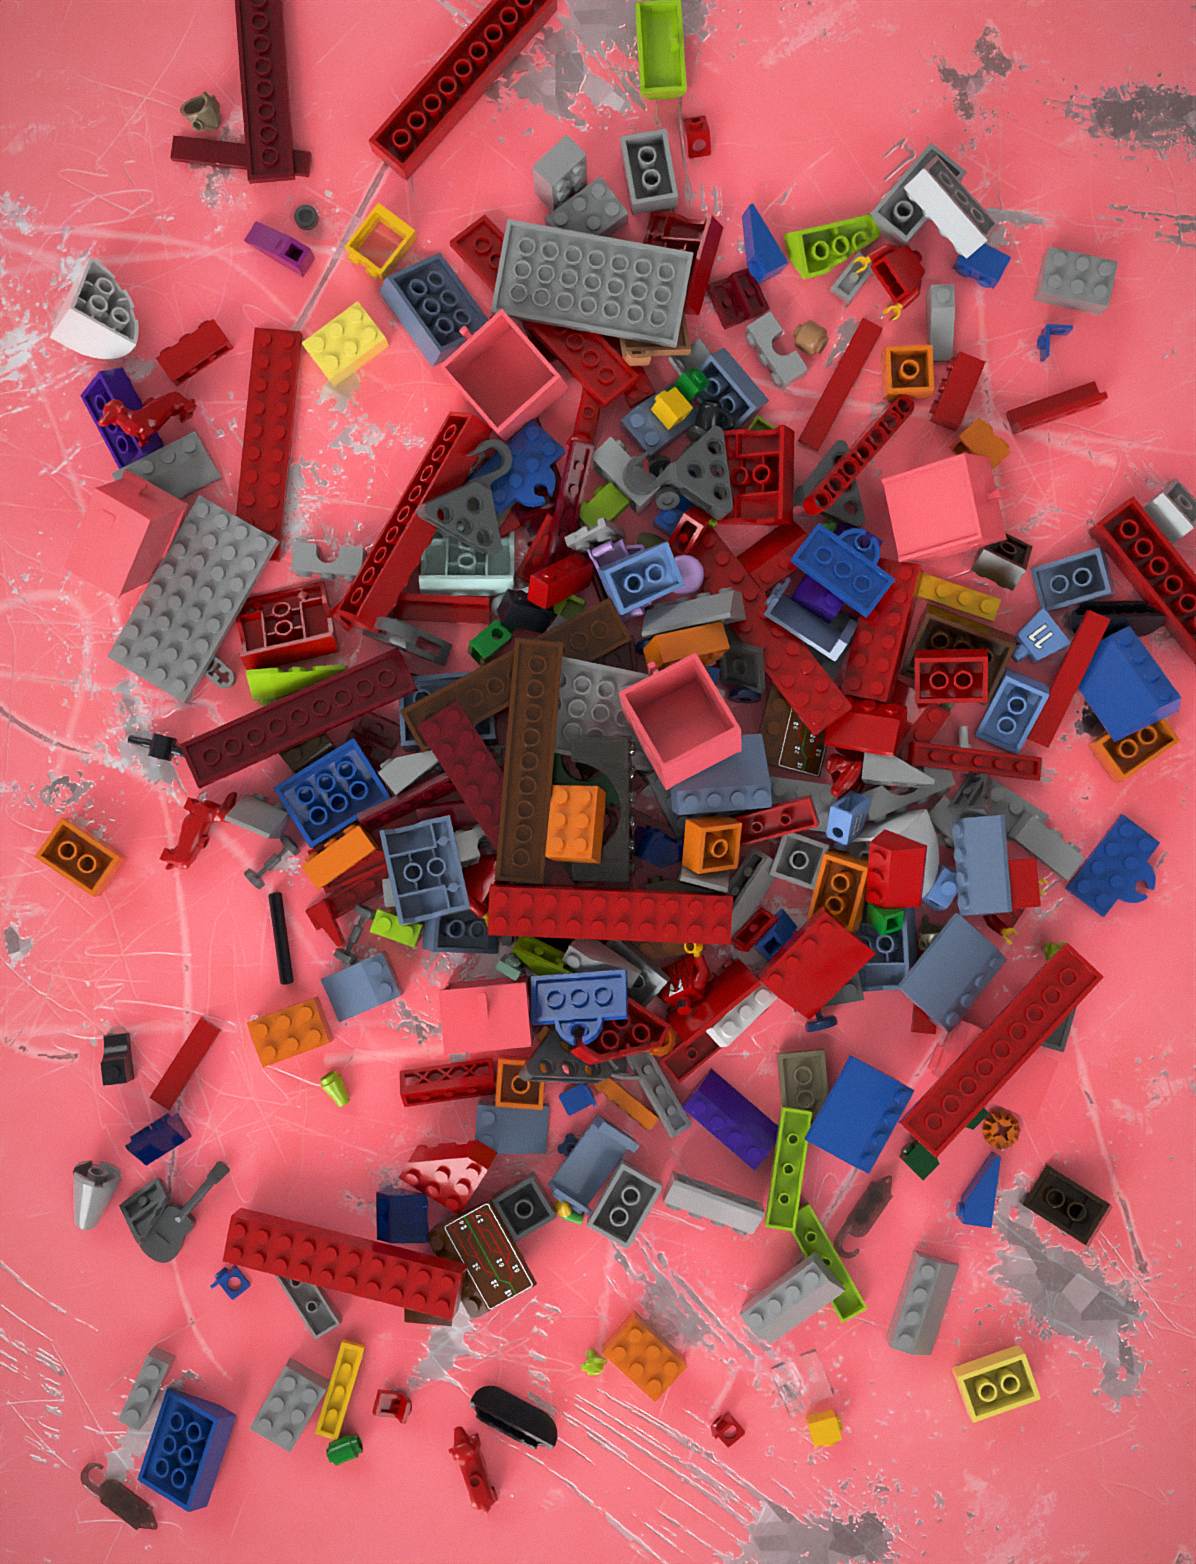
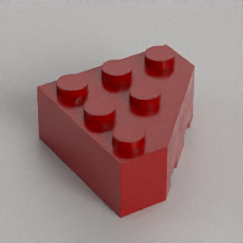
M628 997V1019L605 1020L598 1037L586 1045L582 1041V1036L585 1033V1028H583L576 1040V1045H573L570 1053L585 1063L592 1065L650 1052L662 1045L672 1026Z
M478 1140L458 1145L456 1142L440 1143L437 1147L419 1145L398 1178L459 1215L489 1170L498 1152Z

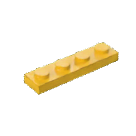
M923 573L918 592L919 598L989 622H994L1001 599Z
M343 1339L315 1434L338 1440L366 1345Z

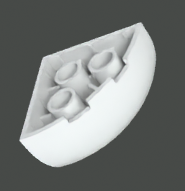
M89 257L73 283L58 314L50 338L89 357L99 359L120 358L130 353L138 340L139 325L133 312L134 304L126 289L122 290L114 280L115 276L92 257Z
M927 809L908 810L897 814L891 813L887 814V818L874 823L873 820L864 823L861 834L848 844V848L845 850L847 854L868 860L870 842L884 829L927 845L923 898L932 888L939 866L937 836Z

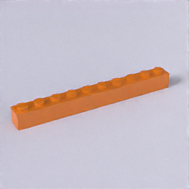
M544 1025L536 1035L539 1043L550 1031L551 1027L548 1025ZM561 1041L562 1047L568 1051L567 1044ZM585 1066L586 1073L591 1075L590 1068ZM611 1077L599 1084H594L593 1087L599 1092L603 1091L606 1094L605 1097L611 1102L614 1100L620 1110L623 1111L625 1109L631 1119H637L643 1129L646 1130L648 1128L651 1130L659 1120V1117Z

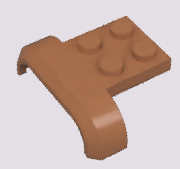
M684 312L682 313L676 348L619 338L622 357L629 366H649L651 356L690 355L691 353Z

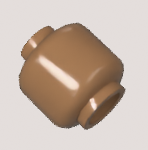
M811 320L803 325L800 323L793 333L795 347L810 356L816 353L821 354L829 341L827 330Z

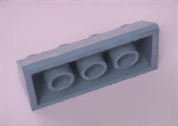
M1005 816L971 817L952 821L959 914L961 916H978L1012 912Z

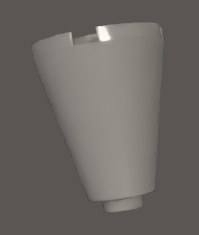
M93 1160L79 1162L74 1167L73 1219L74 1224L81 1230H91L98 1225L121 1181L120 1169L107 1162L101 1161L100 1165L92 1164Z

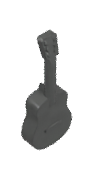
M218 1161L207 1175L205 1182L184 1206L173 1203L163 1211L145 1242L139 1244L142 1251L149 1258L159 1263H167L179 1254L186 1235L196 1225V1219L191 1214V1211L214 1184L216 1185L230 1172V1168L222 1161Z

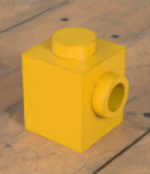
M674 387L668 392L666 390L661 391L655 397L656 403L651 408V411L669 431L682 422L693 407L679 390Z
M833 1409L805 1416L814 1447L822 1445L829 1447L842 1440L840 1431L844 1430L840 1416H835Z

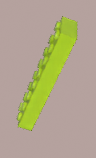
M781 1106L764 1220L765 1227L795 1232L808 1141L804 1138L810 1129L811 1110Z
M809 1202L803 1203L798 1208L795 1232H791L804 1256L807 1258L814 1252H817L846 1289L845 1292L831 1301L833 1308L843 1323L868 1308Z

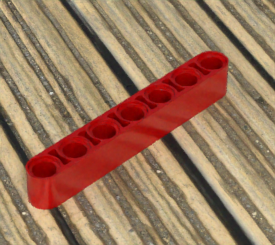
M900 395L887 404L803 501V508L808 515L816 516L830 508L912 414L915 405L910 396Z

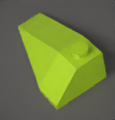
M867 214L785 233L784 239L789 260L803 279L828 273L833 267L847 260L849 256L879 238L881 234L872 216Z
M346 665L313 666L312 670H307L305 667H292L288 669V672L278 668L246 670V676L253 701L260 702V706H266L276 699L287 697L343 672L348 667Z

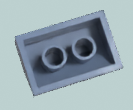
M725 347L712 353L698 368V370L704 373L710 385L696 400L700 404L703 402V399L721 402L722 409L729 411L734 416L735 426L732 430L741 428L770 401ZM724 414L721 426L726 425V416Z

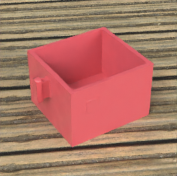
M500 309L474 334L466 326H463L459 332L467 341L439 366L506 443L532 419L535 420L563 393L569 390V387L559 373L503 309Z
M962 453L881 479L885 489L899 562L926 563L1007 540L999 500L1010 498L1009 490L1006 489L996 490L989 457Z
M128 470L123 472L122 479L95 488L64 566L68 571L117 599L121 595L150 582L162 559L165 558L188 506L185 502Z
M696 653L661 671H658L655 661L647 664L649 677L619 692L623 715L666 790L742 751L741 728Z
M527 975L519 976L516 981L510 977L451 982L446 983L439 990L444 1055L532 1046L535 1032L534 1025L530 1023L531 988Z
M959 1020V1023L950 1033L947 1032L942 1046L936 1045L927 1067L932 1070L931 1074L940 1078L984 1029ZM1035 1051L994 1095L990 1102L1035 1121L1059 1061Z

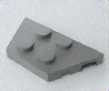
M602 517L597 520V525L590 528L585 526L564 538L568 547L583 554L588 553L587 548H595L610 540L615 542L622 538L625 539L626 535L624 529Z
M992 779L990 814L988 816H1005L1007 842L1012 840L1007 836L1024 813L1031 816L1036 814L1043 820L1048 819L1050 815ZM968 815L970 818H971V817H982V816H979V815Z

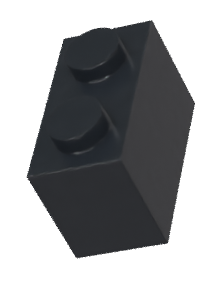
M507 589L497 609L501 625L544 633L555 613L553 606L544 610L527 600L528 593L522 590Z

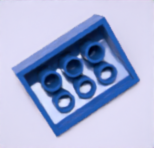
M1130 626L1109 635L1099 643L1078 686V690L1114 742L1178 712L1182 698Z
M352 738L273 787L310 848L321 845L358 822L357 814L393 797L355 738Z
M850 1055L804 1139L869 1174L915 1090Z
M171 1388L166 1389L137 1480L187 1512L207 1507L237 1415L216 1403Z

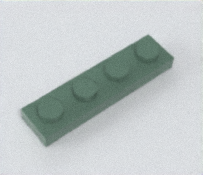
M505 953L495 969L516 981L524 968V964L521 963L522 960L516 954L510 953L507 955Z

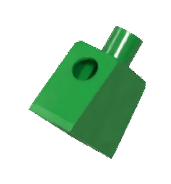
M495 620L469 641L467 652L482 667L491 662L511 643L513 637L511 634L518 628L503 626L499 620Z

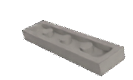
M646 1052L626 1057L633 1073L640 1076L638 1082L669 1137L674 1138L691 1127L690 1120L682 1109L654 1056Z

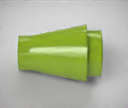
M336 1070L327 1073L320 1079L321 1088L335 1101L338 1107L347 1104L351 1100L342 1075L338 1074Z

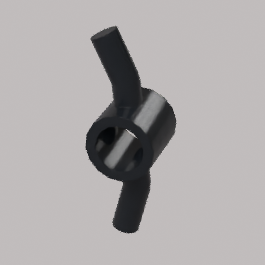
M153 733L152 740L135 735L128 737L129 744L148 748V756L171 761L173 755L184 757L181 747L175 746L176 738Z

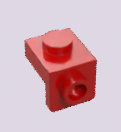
M378 1389L372 1410L373 1415L376 1417L397 1418L400 1423L406 1424L407 1418L412 1411L410 1398L403 1391Z

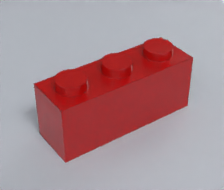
M212 319L202 322L193 333L183 335L174 346L164 348L156 359L170 380L178 387L234 347L216 321Z
M961 351L955 358L951 357L946 368L949 371L947 379H942L937 390L941 393L938 401L934 399L929 413L932 414L930 422L952 431H956L960 427L986 361Z
M576 552L532 574L527 600L546 610L584 590L591 583L593 561L586 558L583 554Z

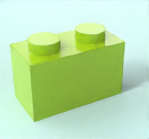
M611 482L606 486L602 484L593 493L595 497L590 502L585 500L582 503L578 520L584 526H589V528L597 525V520L602 517L614 522L629 507L630 501Z
M380 908L377 909L370 932L411 947H416L422 934L424 923L418 922L401 926L399 925L396 913Z

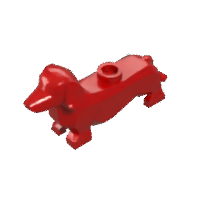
M582 387L573 435L565 443L567 446L570 445V440L595 444L601 405L584 387Z
M177 391L166 393L157 399L150 397L143 402L142 408L136 411L129 410L120 400L113 399L104 405L103 416L97 423L101 427L110 424L114 426L119 425L126 434L139 438L138 444L141 448L151 441L149 436L159 431L170 417L180 415L179 420L182 423L192 418L193 411L197 405L195 404V399L188 400Z
M236 792L229 793L222 804L211 800L199 803V800L196 798H187L183 808L190 813L183 820L178 846L175 849L171 848V850L165 847L159 858L168 863L165 867L166 870L175 867L183 870L188 869L196 860L201 848L204 849L208 845L210 836L207 834L211 825L217 821L230 823L224 820V818L236 805Z
M457 1426L454 1428V1445L449 1449V1453L454 1461H459L472 1508L476 1510L483 1509L482 1513L485 1515L489 1512L491 1506L498 1501L495 1487L490 1486L485 1459L480 1449V1438L478 1433L468 1436L462 1426Z

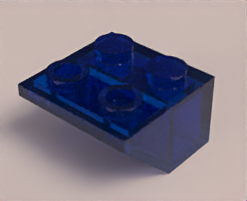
M649 825L646 828L637 826L625 851L659 868H664L682 861L684 843L669 837L668 834Z
M167 1113L150 1124L152 1129L148 1125L130 1136L131 1142L125 1145V1147L147 1166L187 1141L192 1135L178 1113L173 1116Z
M403 1188L376 1192L377 1240L390 1244L428 1243L427 1194Z

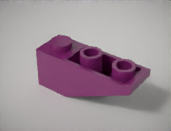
M255 221L244 239V242L301 277L305 276L315 260V256L309 247L291 236Z

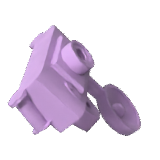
M622 538L615 542L610 540L592 549L587 548V551L596 569L617 559L642 551L645 547L643 544L626 546ZM690 555L674 557L685 586L673 592L681 595L694 593L703 583V566L698 559ZM652 601L623 615L619 614L622 622L624 623L644 614V608L651 605Z

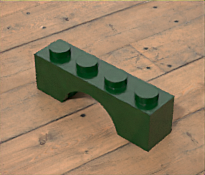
M554 753L552 782L557 783L556 785L598 786L607 792L605 805L614 807L615 804H621L629 780L628 776L607 769L597 779L589 781L580 780L573 777L567 771L563 761V754Z
M983 1107L966 1128L974 1130L989 1112ZM916 1139L912 1143L908 1142L901 1149L899 1157L923 1181L940 1164L938 1158L934 1157Z

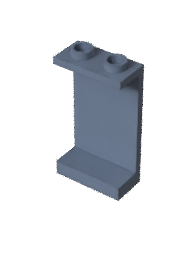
M787 577L783 585L778 582L765 602L768 608L763 615L833 661H836L848 645L859 623L850 619L840 632L783 594L791 581L790 578Z
M597 1114L549 1181L548 1185L553 1191L551 1193L552 1196L560 1202L566 1200L571 1203L570 1207L577 1213L582 1214V1212H585L591 1216L593 1211L588 1206L627 1149L635 1153L640 1145L633 1137Z

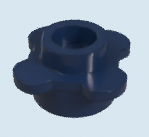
M569 1133L566 1135L563 1143L558 1145V1153L565 1156L569 1155L571 1152L569 1147H574L578 1142L574 1134Z

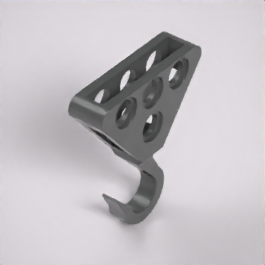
M713 426L677 461L671 463L648 485H642L634 479L633 468L638 466L651 450L646 451L640 456L633 457L623 470L625 486L636 495H649L663 484H667L717 520L723 519L733 509L724 432L719 426ZM708 447L713 448L714 451H715V454L711 453V452L709 451ZM711 469L718 473V477L712 474ZM688 470L693 471L696 477H692ZM714 492L721 496V500L715 497Z
M498 439L483 441L466 455L471 456L486 451L489 447L494 448L501 456V463L498 469L474 478L465 485L422 503L416 509V513L421 519L484 555L497 554L502 550L490 485L509 471L512 464V454L509 447ZM469 499L474 504L472 511L468 508L467 505ZM439 508L444 513V518L442 521L438 518L437 515ZM459 520L462 521L464 525V529L462 532L459 531L457 526ZM479 532L483 535L482 543L477 538Z
M836 441L801 486H798L793 495V508L796 506L803 507L804 499L834 466V460L840 459L849 449L845 441ZM856 478L850 484V490L844 491L830 508L819 515L829 520L832 519L838 524L860 528L865 522V515ZM845 504H852L856 512L854 514L847 513Z
M378 616L373 627L387 631V635L365 629L362 633L366 637L395 648L398 647L402 651L441 666H445L452 648V644L416 626L390 617ZM419 638L440 646L441 649L438 656L416 647L417 639Z
M552 1024L550 1031L519 1070V1076L524 1081L599 1084L611 1077L612 1068L607 1062L589 1065L570 1053L573 1045L564 1041L557 1032L555 1024ZM580 1027L576 1028L573 1032L575 1040H577L582 1031ZM561 1041L567 1044L568 1051L562 1047ZM540 1064L546 1067V1073L541 1071ZM562 1065L567 1066L569 1074L563 1071ZM585 1066L590 1068L591 1075L586 1073Z

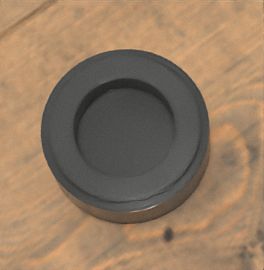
M302 205L295 211L294 218L301 229L312 230L317 226L319 217L312 206Z

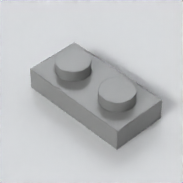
M860 252L856 254L830 289L833 294L847 304L851 302L873 273L870 268L871 262L864 271L855 273L862 268V264L855 262L851 265L857 257H866Z

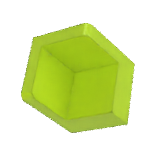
M572 595L554 605V616L560 614L569 620L584 611L587 601Z

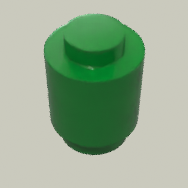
M348 1434L338 1440L329 1442V1448L326 1449L329 1462L338 1466L358 1458L359 1454L363 1453V1444L358 1434Z

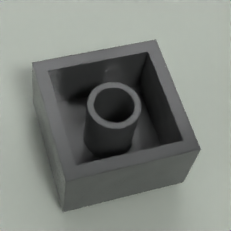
M534 1171L495 1193L492 1197L494 1206L515 1242L557 1218V1210Z

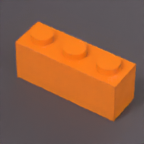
M352 824L343 831L344 836L339 840L336 838L331 839L323 845L325 850L318 854L315 851L304 859L307 863L301 866V868L317 890L325 887L379 848L362 825L356 827L355 824Z

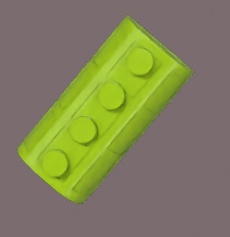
M681 0L635 2L641 97L648 100H666L682 97L687 92Z

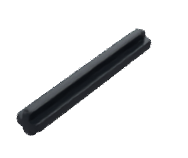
M275 892L270 893L268 898L280 984L287 985L294 981L282 893Z

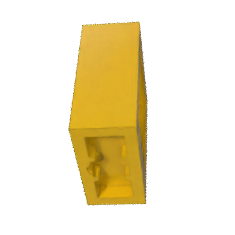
M377 203L344 247L348 254L347 258L357 266L360 263L364 266L366 273L373 279L380 278L382 281H385L386 277L391 274L418 238L416 231L380 203ZM380 222L404 239L381 269L358 252L359 248Z

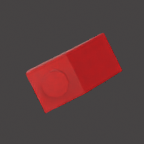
M695 505L690 507L681 517L668 541L673 556L689 555L703 536L713 517Z

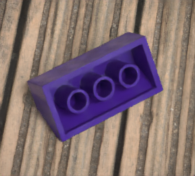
M123 367L99 371L80 396L118 468L121 469L164 447V444L158 433L155 432L149 436L151 441L140 448L138 444L139 438L126 434L119 425L99 426L97 422L103 416L104 405L113 399L120 400L129 410L136 411L142 408V401L138 397Z
M838 524L833 533L839 536L846 530L858 527ZM866 531L863 538L857 539V543L861 548H868V542L872 537L877 539L879 546L882 545L883 541ZM805 574L790 599L828 624L835 618L844 604V601L808 574Z
M712 1068L681 1103L682 1109L754 1171L768 1156L776 1143L778 1125Z

